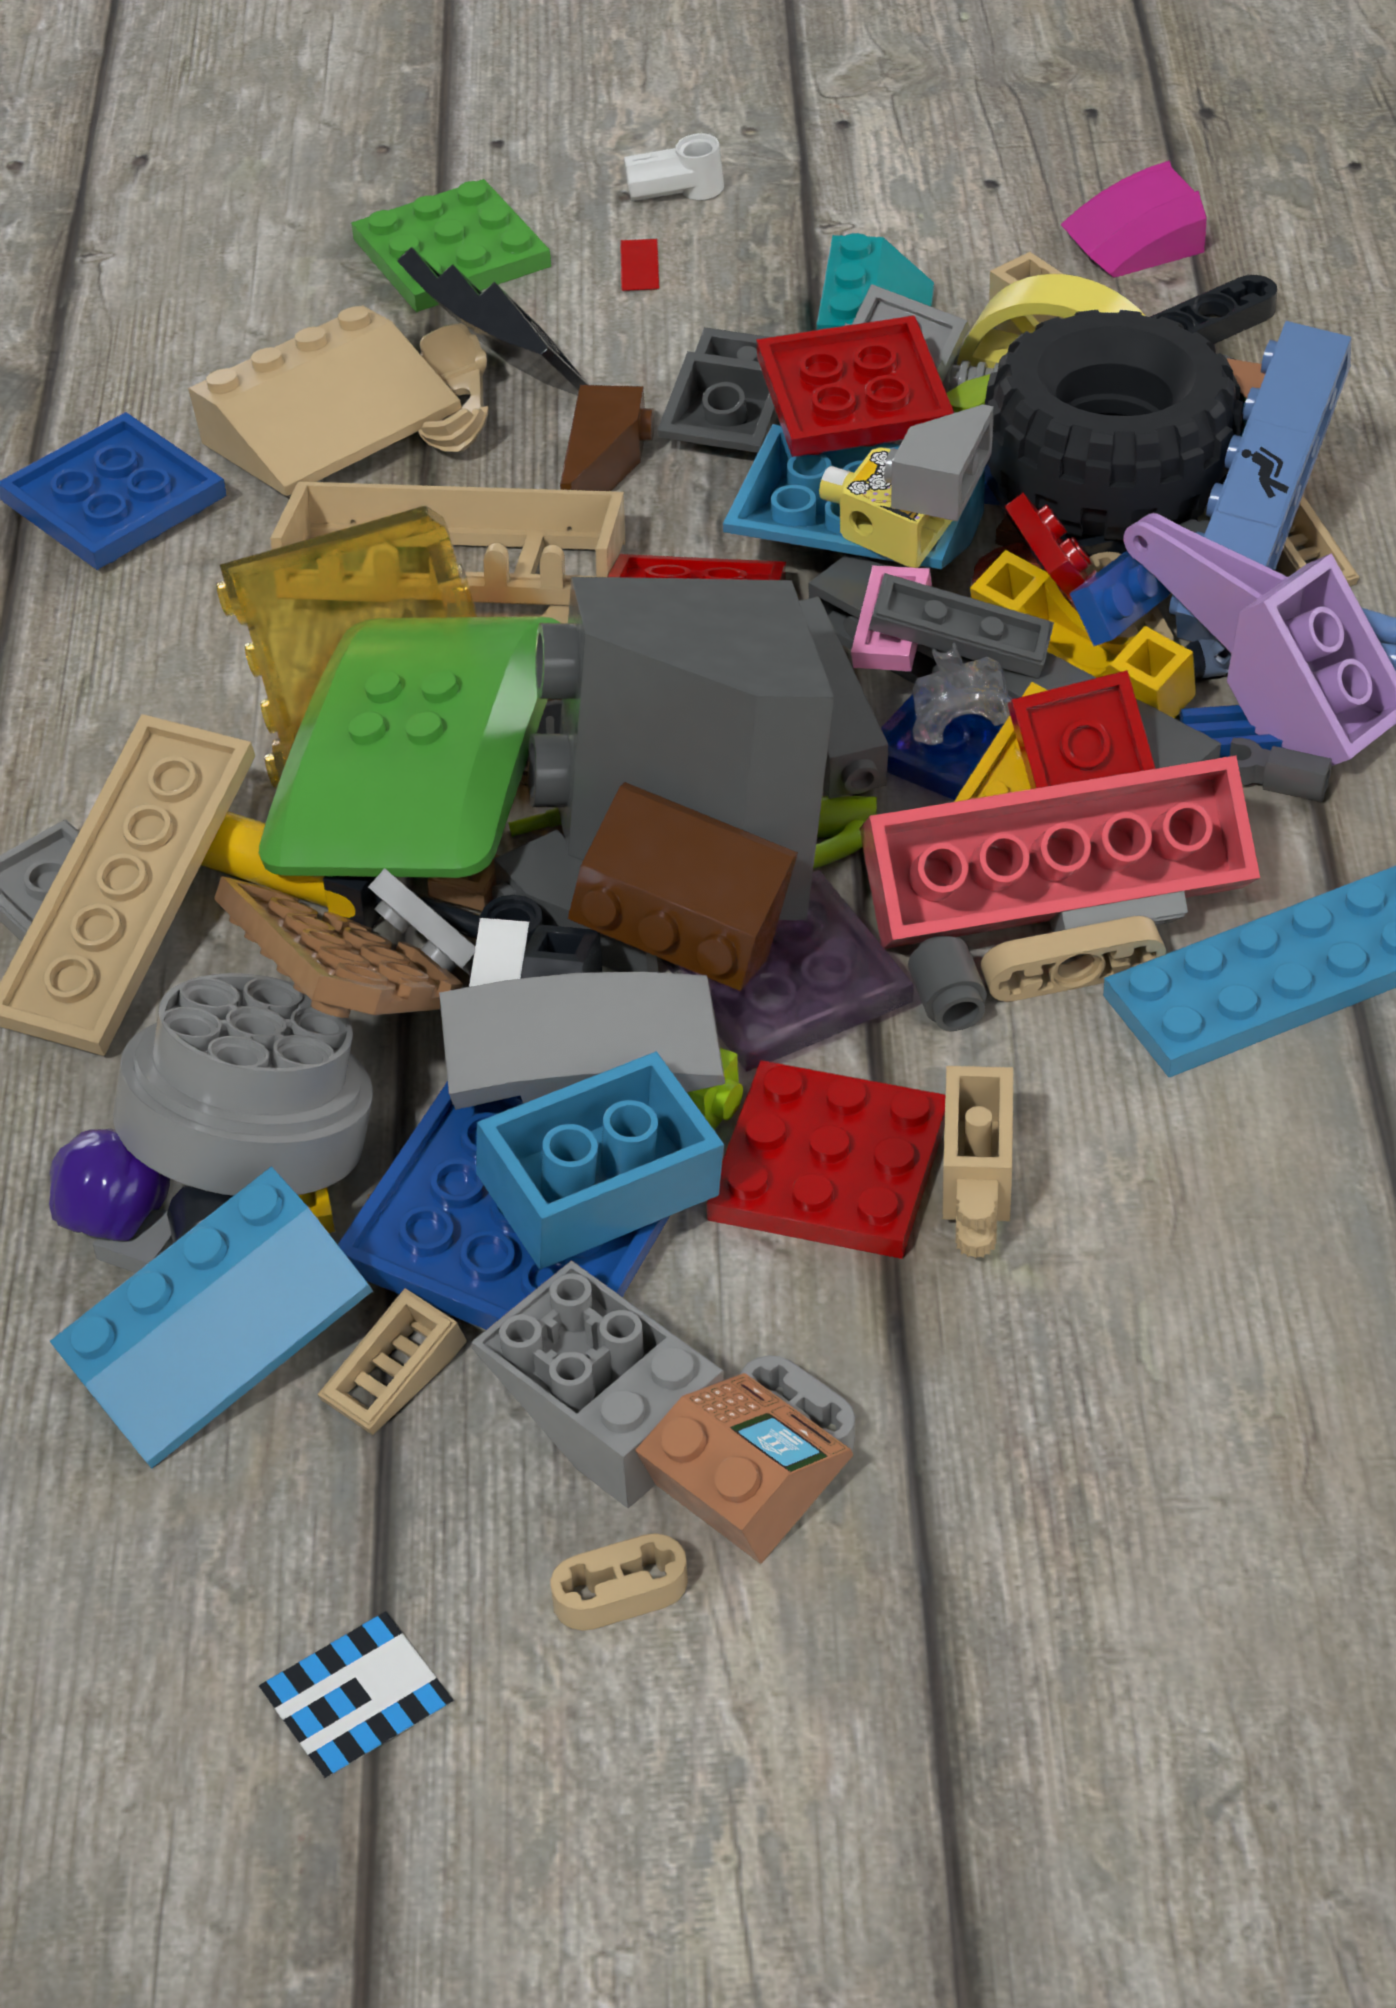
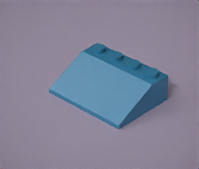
M772 424L723 522V532L894 561L846 540L840 533V504L821 499L819 488L822 476L829 466L854 473L871 450L880 447L898 449L900 445L885 442L874 446H859L827 451L818 455L792 457L781 425ZM985 468L959 520L951 522L920 566L943 569L970 546L984 513Z

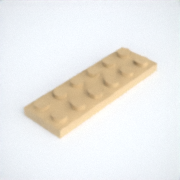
M141 714L0 982V1027L105 1056L256 756L250 741Z

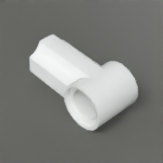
M710 134L688 135L678 141L676 148L624 157L631 202L682 193L689 199L706 200L717 196L724 189L719 141Z

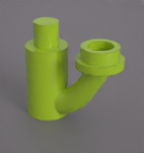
M822 796L817 838L829 839L816 844L813 869L845 858L863 847L860 827L869 816L877 815V797L841 796L829 799L827 796Z

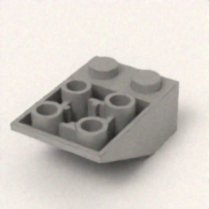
M572 1260L471 1342L472 1349L574 1467L626 1508L631 1507L656 1485L637 1455L636 1448L683 1395L724 1381V1374L721 1368Z

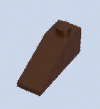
M580 385L560 481L561 490L612 491L641 462L644 441H653L655 421L654 409L645 408L644 386Z

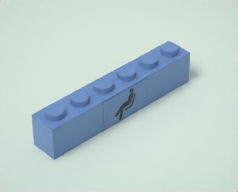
M1285 321L1279 340H1270L1268 342L1261 364V373H1264L1265 377L1260 389L1252 387L1249 391L1243 411V420L1247 421L1242 436L1233 435L1225 458V468L1229 469L1224 485L1215 483L1206 510V515L1211 517L1206 532L1197 531V534L1275 571L1351 367L1350 336ZM1172 594L1169 613L1176 615L1177 638L1192 642L1202 639L1216 640L1217 638Z

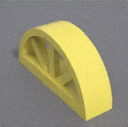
M1043 274L1027 277L1006 286L989 301L967 335L960 349L957 365H961L963 360L970 361L971 366L977 367L979 362H986L987 368H994L995 364L999 363L1001 357L1007 354L1009 345L1020 336L1019 334L993 329L998 324L1009 319L1013 321L1022 333L1026 331L1032 333L1035 331L1036 325L1040 324L1033 316L1036 314L1067 318L1075 316V313L1079 311L1098 309L1099 312L1138 311L1143 316L1145 315L1138 307L1118 292L1086 278L1066 274Z

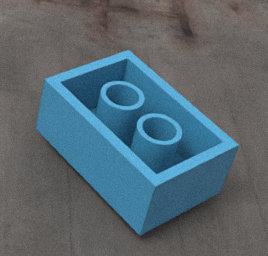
M655 1051L477 1122L476 1174L541 1270L718 1196L724 1143L661 1056Z

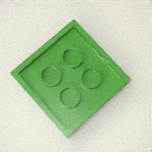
M485 179L462 183L458 188L433 196H422L412 203L391 210L376 211L369 217L351 222L354 241L415 312L439 304L397 262L410 247H413L440 274L454 264L480 290L487 289L493 282L499 285L551 267L550 249Z

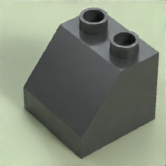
M571 577L568 623H539L537 629L535 651L537 695L540 699H562L560 734L532 733L530 737L528 792L531 807L559 809L568 855L582 861L619 787L624 782L796 851L798 855L779 920H807L834 695L792 580Z

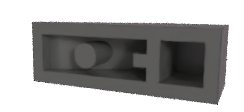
M558 830L494 858L496 885L492 887L493 900L505 895L526 896L536 901L541 908L543 925L590 929L567 919L583 861L568 855L566 839ZM600 933L602 966L617 972L658 973L657 956Z

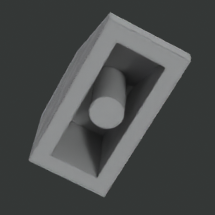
M982 404L910 427L898 449L892 448L886 459L884 481L891 484V508L958 521L992 454L994 406Z

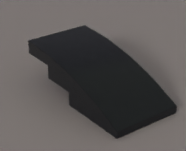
M410 247L397 260L408 274L459 323L466 325L471 334H475L481 343L510 365L549 386L577 396L580 385H589L545 330L496 282H493L482 292L454 264L440 274L413 247Z

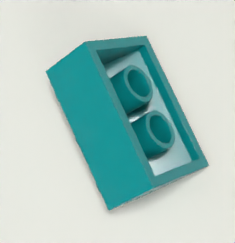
M851 233L845 236L832 235L817 320V330L841 327L845 323L852 325L871 284L932 307L934 282L884 237H869L860 233Z

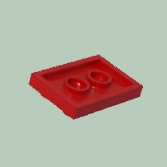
M1128 670L1011 699L1007 704L1031 789L1156 769Z

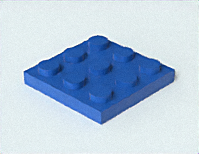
M127 412L0 480L1 501L96 570L116 561L119 557L158 537L168 529L200 513L208 506L227 496L222 477Z

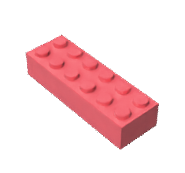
M1237 756L872 815L860 827L882 949L922 943L934 936L959 937L1047 922L1064 911L1184 891L1185 898L1242 889L1260 878Z

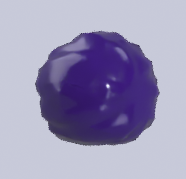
M91 1129L81 1132L68 1144L61 1147L52 1160L49 1172L51 1184L49 1208L52 1220L56 1221L60 1227L76 1233L83 1232L88 1236L127 1241L135 1235L151 1211L160 1209L167 1198L170 1178L146 1166L129 1152L115 1129Z

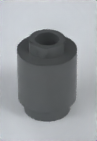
M934 936L923 941L911 954L908 961V969L928 1018L937 1022V1025L946 1031H959L973 1026L985 1013L984 1003L987 993L967 944L962 939L952 936Z

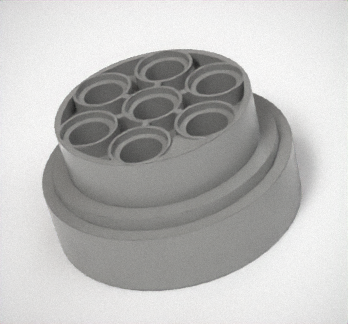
M226 973L201 976L180 983L168 991L162 998L157 1023L136 1034L127 1043L122 1052L113 1112V1123L116 1133L127 1150L146 1166L170 1179L205 1191L234 1196L271 1166L297 1195L326 1188L346 1177L359 1163L364 1149L373 1098L372 1082L367 1071L350 1053L353 1030L349 1019L331 1016L310 1006L312 1000L306 994L295 990L293 982L254 974Z

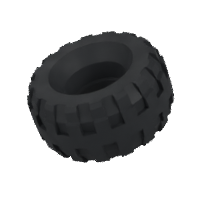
M1097 309L1079 311L1075 313V316L1063 319L1057 316L1036 325L1034 332L1026 331L1009 345L1007 354L999 360L998 371L990 374L985 397V405L994 406L992 454L989 458L990 473L998 482V489L1008 502L1013 501L1020 494L1024 493L1037 510H1040L1047 504L1066 529V533L1079 537L1087 534L1104 536V540H1124L1126 529L1151 513L1159 514L1176 524L1196 519L1204 514L1215 483L1224 485L1229 471L1228 468H1225L1228 446L1233 435L1240 436L1243 402L1240 401V386L1227 358L1221 353L1216 354V346L1198 332L1191 333L1185 330L1184 326L1179 322L1162 316L1160 319L1143 316L1141 312L1129 310L1099 312Z

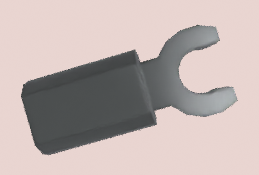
M1232 739L1230 756H1237L1242 785L1259 783L1263 784V790L1322 803L1329 785L1332 758L1272 746L1271 750L1262 749L1258 743L1251 739Z

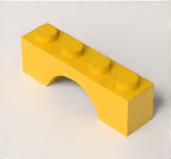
M1007 550L970 587L972 599L1054 622L1047 652L1096 678L1128 670L1135 698L1174 719L1181 712V709H1184L1196 695L1193 651L1147 626H1144L1136 636H1117L1111 641L1093 646L1079 613L1062 595L1050 575Z

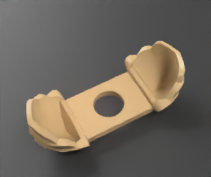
M459 323L442 326L423 336L420 341L421 356L456 396L470 395L469 400L461 406V410L440 421L424 422L422 428L418 431L419 435L428 445L449 452H463L474 443L485 426L489 408L484 406L483 373L487 363L486 352L481 348L477 336L471 334L466 325Z

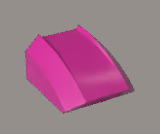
M1169 160L1145 168L1118 181L1079 207L1060 225L1092 260L1115 278L1204 253L1207 217L1199 191H1194L1171 167Z

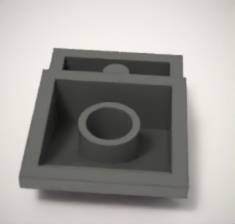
M704 327L695 352L687 351L658 427V437L758 453L772 424L781 425L757 358L756 339L769 337Z

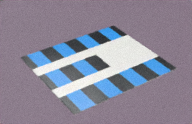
M386 1611L258 1685L325 1779L454 1701Z

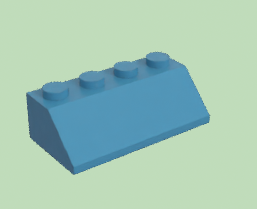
M271 1166L50 1340V1343L152 1469L373 1290L309 1207Z

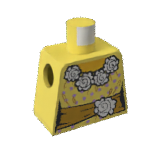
M880 447L871 450L854 473L829 466L822 476L819 496L823 500L840 504V533L846 540L907 567L918 568L953 521L891 508V484L884 481L886 459L891 449Z

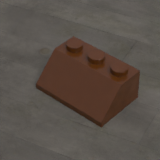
M624 782L619 787L581 864L567 919L741 991L768 959L798 852Z

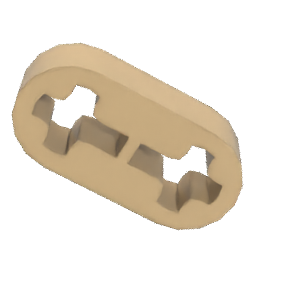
M654 1533L641 1535L574 1555L562 1561L554 1569L550 1579L554 1613L559 1621L567 1627L584 1631L597 1629L666 1608L676 1603L686 1591L688 1576L685 1551L679 1542L670 1536ZM649 1564H656L661 1572H665V1576L653 1579L648 1571L643 1570V1567ZM579 1585H587L588 1590L591 1593H595V1597L582 1600L579 1593L574 1592V1588Z

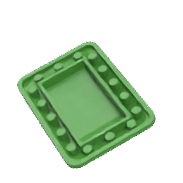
M549 617L374 618L361 621L349 628L336 647L317 685L276 789L258 852L265 869L272 874L283 876L377 877L385 868L394 877L459 878L474 875L490 865L496 855L529 756L531 734L537 733L548 700L538 698L536 689L535 651L539 623L560 622Z

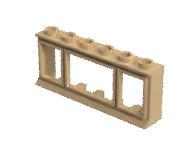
M298 482L270 537L275 595L569 606L571 577H608L620 554L622 545H625L624 492ZM320 540V545L316 551L317 567L300 566L311 541ZM338 541L370 542L359 568H343L342 548ZM394 543L433 544L427 557L428 570L398 569L397 548ZM450 545L489 546L483 559L484 572L454 571L453 551ZM506 547H523L514 573H509V554ZM562 549L596 550V576L565 575V555ZM540 561V574H535Z

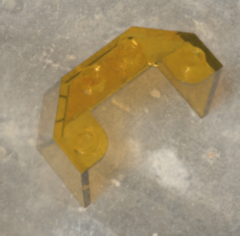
M421 506L220 564L224 580L217 582L216 588L221 607L227 617L235 615L241 625L248 627L252 642L245 643L247 662L254 677L262 676L267 698L260 701L262 716L269 733L277 732L279 737L272 740L273 753L265 754L264 756L266 770L273 788L277 789L290 750L317 685L336 647L349 628L361 621L374 618L478 617L467 576L462 564L457 563L444 517L428 506Z

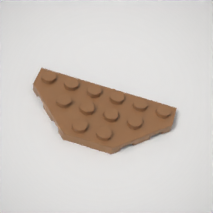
M224 876L220 878L214 900L230 915L229 921L241 927L245 931L244 937L261 947L260 954L272 959L277 964L276 970L290 977L294 981L293 988L306 994L312 1000L310 1006L322 1013L340 1018H349L351 1010L371 1015L441 1009L439 992L462 988L463 983L447 969L441 968L421 948L406 942H398L396 951L391 950L392 942L380 935L371 933L372 928L332 912H324L321 921L316 919L318 915L316 910L298 903L299 899L275 889Z

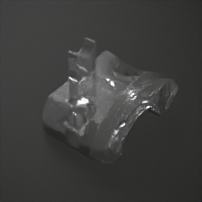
M955 643L952 644V649L947 653H939L935 649L932 650L939 672L917 678L912 689L917 717L913 727L914 740L930 745L943 742L942 733L945 726L952 719L965 714L983 715L990 719L994 726L1006 722L1010 716L1007 704L1013 698L1008 695L1006 678L1000 662L990 657H984L964 664Z

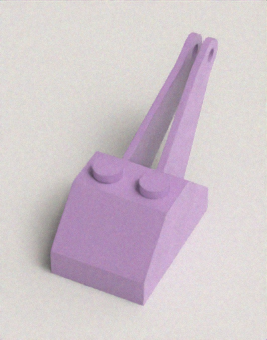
M1148 514L1126 529L1124 544L1128 553L1150 571L1231 653L1227 683L1249 723L1256 727L1255 733L1259 735L1270 734L1282 740V747L1286 749L1332 758L1333 766L1350 760L1396 724V671L1332 553L1306 564L1287 577L1192 532L1159 514Z

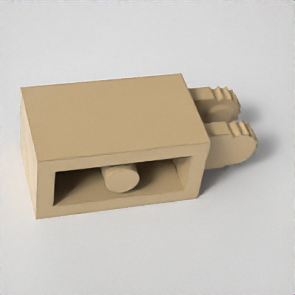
M946 1066L943 1219L956 1220L955 1243H957V1249L961 1250V1254L965 1253L967 1257L973 1256L975 1259L980 1256L984 1258V1255H990L991 1250H995L997 1221H1010L1013 1147V1067Z

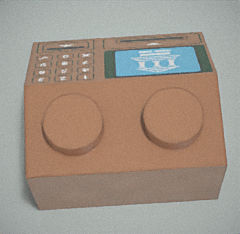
M746 1373L683 1395L635 1450L656 1486L760 1564L763 1563L853 1456L850 1448Z

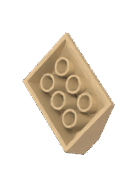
M363 305L346 308L338 314L337 318L318 327L304 328L295 334V338L276 347L260 349L254 352L250 359L234 367L213 371L206 377V380L188 388L202 444L285 496L293 493L298 482H317L419 431L424 422L440 421L462 409L460 399L394 323Z

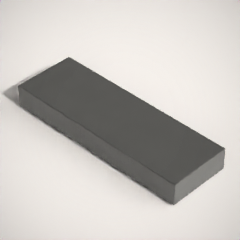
M884 573L868 629L1039 679L1044 666L1054 622Z

